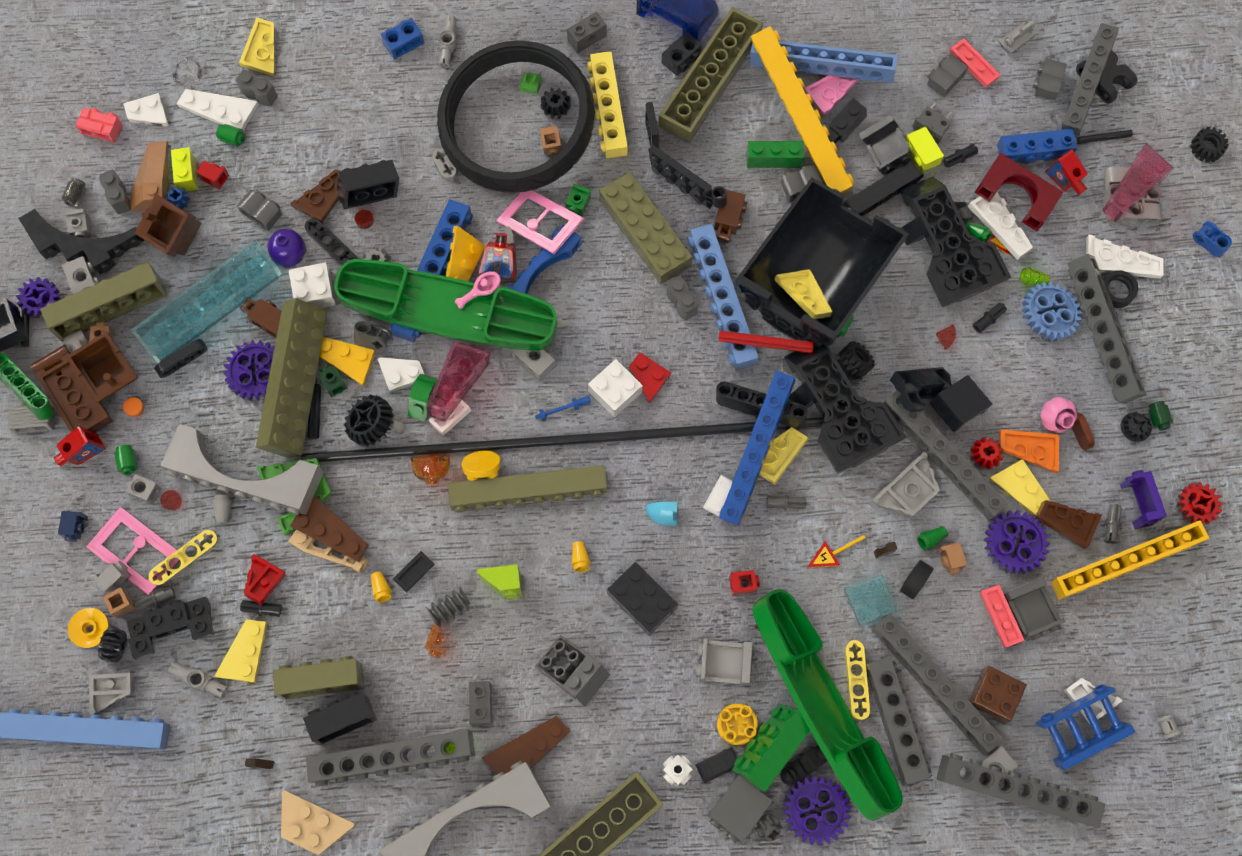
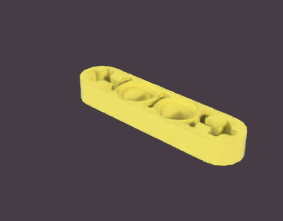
M205 530L154 567L149 573L150 582L155 585L166 583L214 547L217 543V535L211 530ZM205 534L208 536L213 535L211 539L213 542L211 544L208 542L203 544L202 546L205 549L201 551L200 546L195 541L199 540V543L205 540L203 537ZM189 546L197 548V554L194 557H189L186 554V549ZM178 558L181 561V566L178 569H171L169 566L171 559ZM165 564L166 568L170 572H172V574L168 576V573L166 572L162 575V581H159L158 579L154 581V573L156 571L159 573L164 571L165 569L162 568V566Z
M853 640L845 647L849 704L853 718L862 721L870 714L865 651L861 642ZM853 645L859 648L860 651L856 653V659L861 658V661L855 660L850 662V659L854 658V653L849 651ZM852 665H859L861 667V675L855 676L852 674ZM855 685L863 687L864 693L862 696H856L853 693ZM865 699V702H861V709H865V713L860 717L859 713H855L859 706L858 702L854 703V700Z

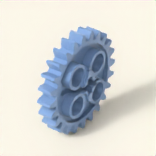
M1045 282L1041 285L1036 284L1028 291L1021 302L1024 305L1021 311L1026 312L1022 318L1029 320L1026 322V325L1031 324V331L1036 329L1037 336L1042 333L1044 339L1050 336L1051 341L1055 338L1058 341L1062 338L1066 339L1080 326L1078 323L1082 320L1079 317L1082 311L1077 310L1080 304H1075L1078 298H1072L1073 292L1067 293L1066 287L1060 289L1059 283L1053 286L1052 282L1048 285Z

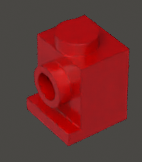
M206 161L198 166L196 172L201 181L219 190L230 176L224 166L220 167L213 162L210 164Z
M754 570L735 572L729 575L732 596L755 593L757 587H760L759 576L755 575ZM746 581L748 583V586L743 587L741 585V582Z

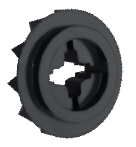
M1136 411L1128 413L1122 419L1121 431L1127 439L1141 442L1151 435L1153 426H1151L1150 419L1145 417V414H1140ZM1135 423H1136V424H1139V423L1141 424V423H1142V425H1141V427H1140L1139 429L1137 428V429H1132V430H1131V428L1135 425Z

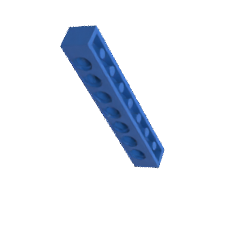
M451 199L448 200L417 271L430 273V270L438 269L437 272L431 274L445 275L452 250H450V246L454 238L453 227L459 226L466 231V225L471 223L473 217L470 206ZM454 221H458V222H459V223L456 224V225H452V224H451V223L454 222ZM446 237H452L449 241L444 240ZM439 253H445L444 256L437 257ZM392 324L391 327L393 336L413 343L422 333Z
M775 371L720 513V519L740 526L793 389L795 377Z

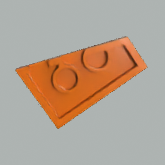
M1002 429L999 431V448H1004L1003 452L1057 474L1059 472L1058 434Z

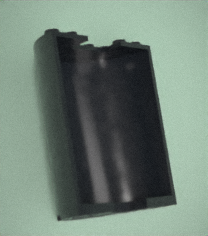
M811 177L736 278V286L739 293L745 294L747 297L745 302L752 310H759L763 315L762 319L772 327L794 340H806L813 342L815 347H821L822 344L829 346L833 343L909 234L902 227H896L888 219L878 215L874 217L872 223L869 218L860 216L852 208L843 206L844 196L838 190L831 189L823 181ZM810 269L832 310L831 316L820 319L811 318L774 280L776 275Z

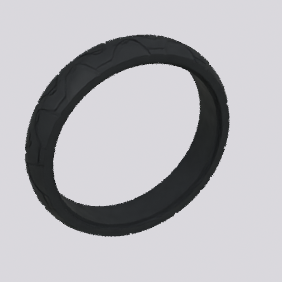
M515 40L497 43L471 55L449 78L438 104L437 126L439 138L450 162L460 173L475 184L490 190L508 193L535 190L561 178L571 170L573 165L584 154L594 128L595 104L593 94L587 79L578 66L557 49L531 41ZM516 62L537 63L557 71L569 81L579 98V116L575 130L567 144L558 154L544 164L520 172L493 171L476 164L465 156L457 146L454 121L462 96L475 80L496 67Z

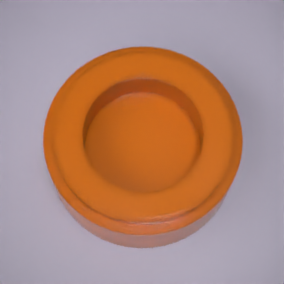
M131 397L124 402L123 410L130 417H138L144 411V404L140 399Z

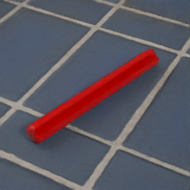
M720 331L718 337L719 342L812 353L814 347L813 342L729 331Z

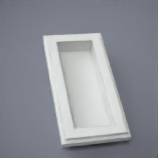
M721 475L703 508L720 516L733 481Z

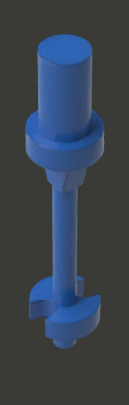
M588 395L577 400L574 398L572 399L573 403L544 412L543 409L539 410L540 414L535 415V418H542L543 421L546 420L547 415L571 407L577 410L580 406L591 403L590 397Z

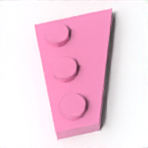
M828 75L805 87L804 92L805 94L809 93L813 105L824 118L855 86L859 79Z

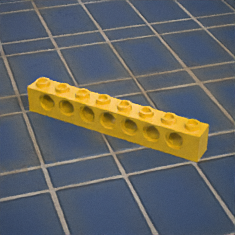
M1197 521L1057 577L1050 583L1060 601L1199 545L1210 538L1201 521Z

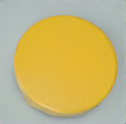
M492 451L473 452L463 458L461 462L462 471L470 481L484 477L495 478L498 476V470L501 467L500 456Z
M731 704L720 712L717 719V730L725 742L740 746L747 744L754 738L758 730V720L749 706Z

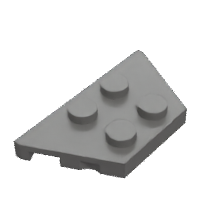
M924 451L872 499L871 503L912 518L940 491L939 485L934 478L933 469L928 462L927 453Z

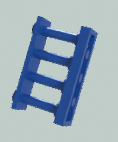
M1104 684L1099 685L1093 689V692L1054 713L1042 715L1040 717L1041 720L1035 722L1038 727L1048 728L1057 746L1059 754L1058 757L1053 759L1056 767L1067 770L1135 733L1131 724L1119 720L1109 700L1108 695L1116 692L1114 687ZM1101 700L1112 723L1111 728L1106 731H1102L1090 706ZM1082 709L1094 731V737L1088 741L1084 739L1073 714ZM1063 719H1066L1077 742L1076 747L1071 750H1067L1055 725Z

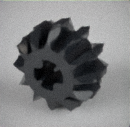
M551 87L550 92L545 91L544 96H541V109L544 110L546 116L550 115L553 119L557 115L560 119L561 114L567 115V110H570L571 99L567 96L566 90L561 92V89L558 88L554 91Z
M107 628L103 632L102 637H100L98 657L105 662L117 663L122 658L123 653H125L127 633L119 628Z

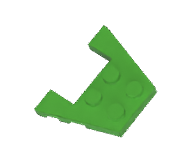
M317 458L302 460L318 465L322 469ZM298 461L286 464L278 463L272 466H258L257 470L261 480H265L282 474L293 467ZM324 473L315 492V496L322 503L332 495ZM291 513L277 519L285 536L294 530L290 525L296 515Z

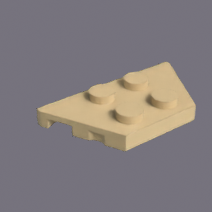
M286 790L282 792L281 838L308 851L321 855L329 846L336 843L356 825Z

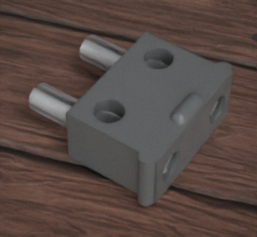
M935 102L931 108L927 106L922 114L915 118L912 127L915 130L926 127L935 142L940 143L943 135L949 129L954 113L949 112L944 117L936 112L939 104Z

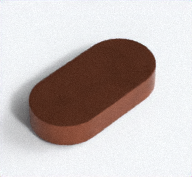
M1078 412L1072 429L1079 446L1086 451L1094 447L1095 441L1086 418L1082 413Z

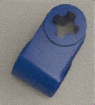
M1206 221L1203 227L1192 235L1196 243L1204 247L1215 257L1224 255L1232 244L1231 238L1210 221Z

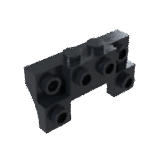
M943 367L895 371L890 379L895 389L902 393L898 400L909 412L923 411L926 404L922 399L934 398L938 393L952 385L950 374Z
M207 597L198 598L186 603L176 600L169 603V606L151 608L150 612L144 613V616L126 621L130 634V639L128 640L132 657L135 660L138 657L155 653L153 639H160L188 629L191 631L193 640H198V638L207 635H214L211 608Z

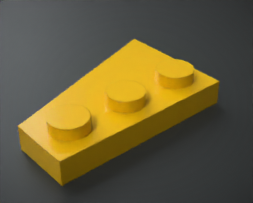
M454 226V238L450 246L452 251L447 265L446 277L469 281L485 245L459 226Z

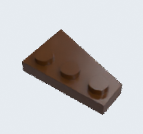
M1045 500L1041 503L1035 519L1085 549L1089 547L1102 514H1093L1083 509L1077 510L1069 508L1067 505Z

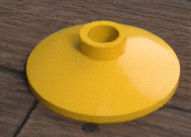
M82 609L70 619L68 636L78 647H95L99 645L103 632L109 628L108 619L98 609ZM93 626V631L89 633L88 628Z

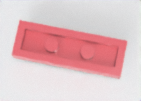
M964 38L951 47L949 52L968 66V71L985 88L999 79L1000 74Z
M1000 585L979 592L1004 649L1025 641Z

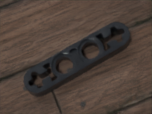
M312 218L306 221L305 230L307 234L338 264L342 266L347 262L346 257L349 260L359 259L318 219ZM312 225L314 227L316 226L320 233L317 234V232L314 229H311L310 227ZM324 236L331 237V241L329 243L325 244L321 242ZM336 248L344 249L341 255L334 254Z

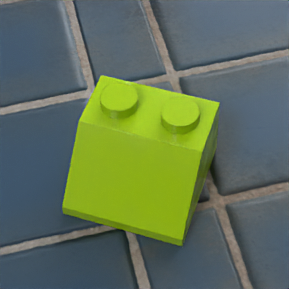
M518 564L477 569L480 580L502 598L516 600L518 596H523Z

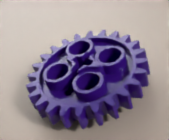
M252 340L249 346L246 342H244V348L237 346V353L231 351L233 357L226 358L230 364H224L227 371H224L223 374L227 377L225 381L229 384L228 387L230 390H234L233 392L236 396L240 394L242 399L247 396L249 401L253 399V396H255L257 401L260 400L261 395L265 398L268 379L262 381V378L270 374L275 345L271 347L269 342H266L264 345L261 340L256 345L254 340ZM263 358H268L265 363H260ZM249 360L248 364L242 365L243 361ZM245 378H250L249 382L243 383V380Z
M1011 510L1007 512V516L1001 513L999 515L1000 519L995 517L993 519L994 523L988 525L991 530L985 531V534L989 537H986L984 542L989 544L984 549L991 550L987 556H994L995 559L992 563L999 562V569L1005 566L1006 573L1013 569L1014 574H1017L1019 570H1021L1022 574H1025L1027 569L1032 572L1034 566L1038 568L1041 565L1040 561L1046 560L1044 555L1049 553L1044 548L1050 545L1049 542L1045 541L1049 535L1042 533L1046 527L1040 528L1041 522L1037 521L1035 523L1034 515L1027 518V512L1022 516L1019 510L1014 515ZM1006 526L1012 527L1014 533H1009L1006 530ZM1020 526H1022V532L1019 535ZM1025 532L1030 533L1033 537V540H1028L1025 536ZM1019 535V538L1017 540V543L1019 545L1015 548L1016 541L1014 539H1016ZM1001 544H1005L1008 547V552L1001 549ZM1015 548L1014 558H1011V554ZM1020 550L1027 553V559L1021 557Z
M812 776L811 782L805 777L804 785L797 781L798 789L790 788L793 794H786L790 801L783 803L784 806L788 807V810L784 811L783 814L789 815L785 823L791 822L792 825L788 830H796L795 838L802 835V842L809 838L810 845H813L815 840H817L818 845L821 846L823 839L827 844H830V837L838 840L836 833L844 834L841 827L849 826L844 820L851 818L850 815L846 814V811L850 810L851 807L845 806L849 798H842L845 790L837 791L839 784L831 786L832 779L824 783V776H821L819 781H817L815 776ZM820 791L827 793L828 800L826 803L819 801L818 793ZM800 798H805L808 801L809 806L806 810L799 807L798 801ZM830 803L834 804V807L819 812V816L817 813L804 818L799 816L802 813L815 809L814 805L819 808ZM828 811L834 813V823L827 822L825 815ZM808 818L815 820L816 827L814 830H809L806 827V820Z

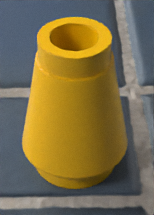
M574 542L572 544L571 566L575 572H586L590 569L591 562L584 542Z
M378 571L371 574L373 598L378 603L390 600L392 598V590L382 572Z

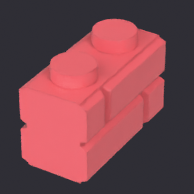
M84 108L80 113V118L77 120L76 128L80 134L115 143L119 136L118 133L122 129V123L114 113L108 112L105 114L96 108H91L90 110Z

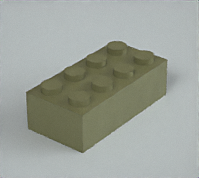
M352 656L341 657V661L332 662V659L320 660V664L313 665L312 662H303L299 664V667L282 665L279 666V669L273 670L274 695L287 700L364 689L363 667Z

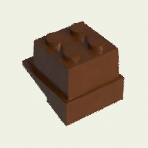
M155 194L148 209L142 213V220L135 234L167 255L175 257L176 254H186L202 223L196 220V217Z
M107 331L65 356L97 403L138 379Z

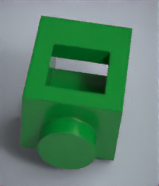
M573 183L572 190L565 203V208L577 215L583 216L591 199V190Z

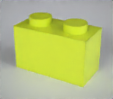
M926 127L906 136V140L915 155L912 159L922 172L941 164L944 155Z
M187 147L171 150L173 179L177 189L181 190L184 188L186 192L198 190L196 160L191 149Z

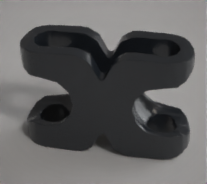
M1113 51L1110 53L1096 90V94L1107 104L1115 101L1118 95V91L1113 84H1119L1125 89H1131L1137 85L1138 81L1135 73L1127 65H1116L1118 56ZM1087 60L1080 62L1076 67V72L1080 77Z

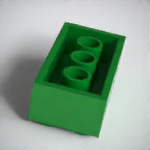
M782 704L777 706L772 711L770 719L760 727L756 738L748 743L744 754L736 759L732 771L742 776L757 789L766 792L810 732L800 711Z

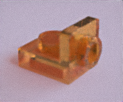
M432 625L425 649L429 651L428 655L436 658H440L441 655L446 656V650L437 647V644L441 645L444 633H441V627Z

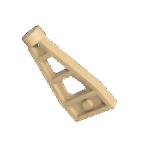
M298 530L288 540L290 544L306 554L352 568L358 573H361L369 562L365 557H362L361 561L357 562L346 555L344 558L332 555L334 549L330 547L326 549L315 547L313 545L315 539Z

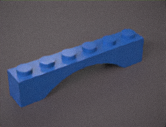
M565 225L554 231L551 240L556 237ZM573 232L555 254L541 248L540 254L531 259L530 266L526 271L523 270L519 274L517 282L511 284L509 289L528 294L530 286L543 270L554 263L569 259L582 245L581 236Z

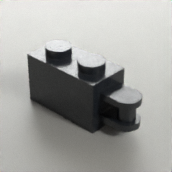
M852 98L829 123L828 132L830 135L827 137L830 142L833 141L836 144L840 140L843 143L867 117V109L856 99Z

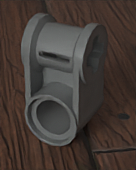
M359 321L354 325V343L358 346L381 352L385 350L386 342L392 337V332L384 326L374 325L366 321Z

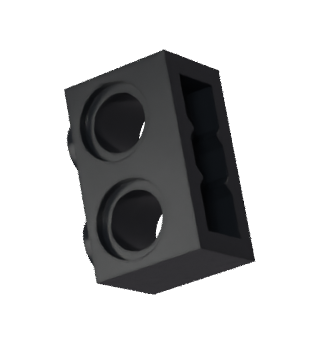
M686 31L662 53L661 63L677 76L681 72H685L689 65L697 60L702 51V44Z

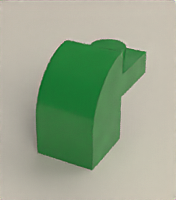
M423 374L416 378L408 399L410 404L407 416L423 421L428 419L431 401L436 396L438 378Z

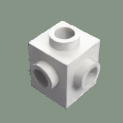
M677 755L675 758L670 756L663 763L665 766L662 771L665 774L663 778L670 785L675 784L678 786L680 783L685 785L692 777L689 774L693 770L690 767L692 763L685 756L680 757ZM680 766L682 772L679 774L675 773L674 767Z

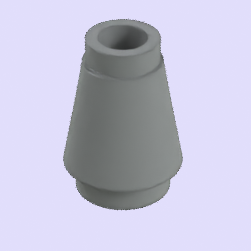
M214 495L212 504L216 523H228L232 504L230 495Z

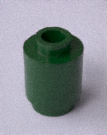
M1164 401L1150 404L1148 412L1153 427L1158 428L1159 431L1169 429L1173 419L1168 405Z

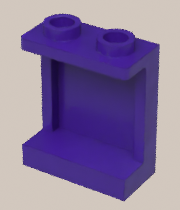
M1138 470L1131 473L1132 476L1125 478V481L1120 485L1121 489L1132 487L1142 515L1132 522L1135 530L1153 526L1167 516L1152 472Z

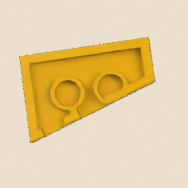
M323 337L319 358L331 366L334 365L344 375L352 378L364 387L375 356V350Z

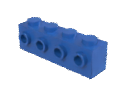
M1073 129L1001 136L997 144L998 153H1002L1016 163H1032L1037 160L1050 161L1055 158H1061L1070 150H1073L1075 153L1078 148Z

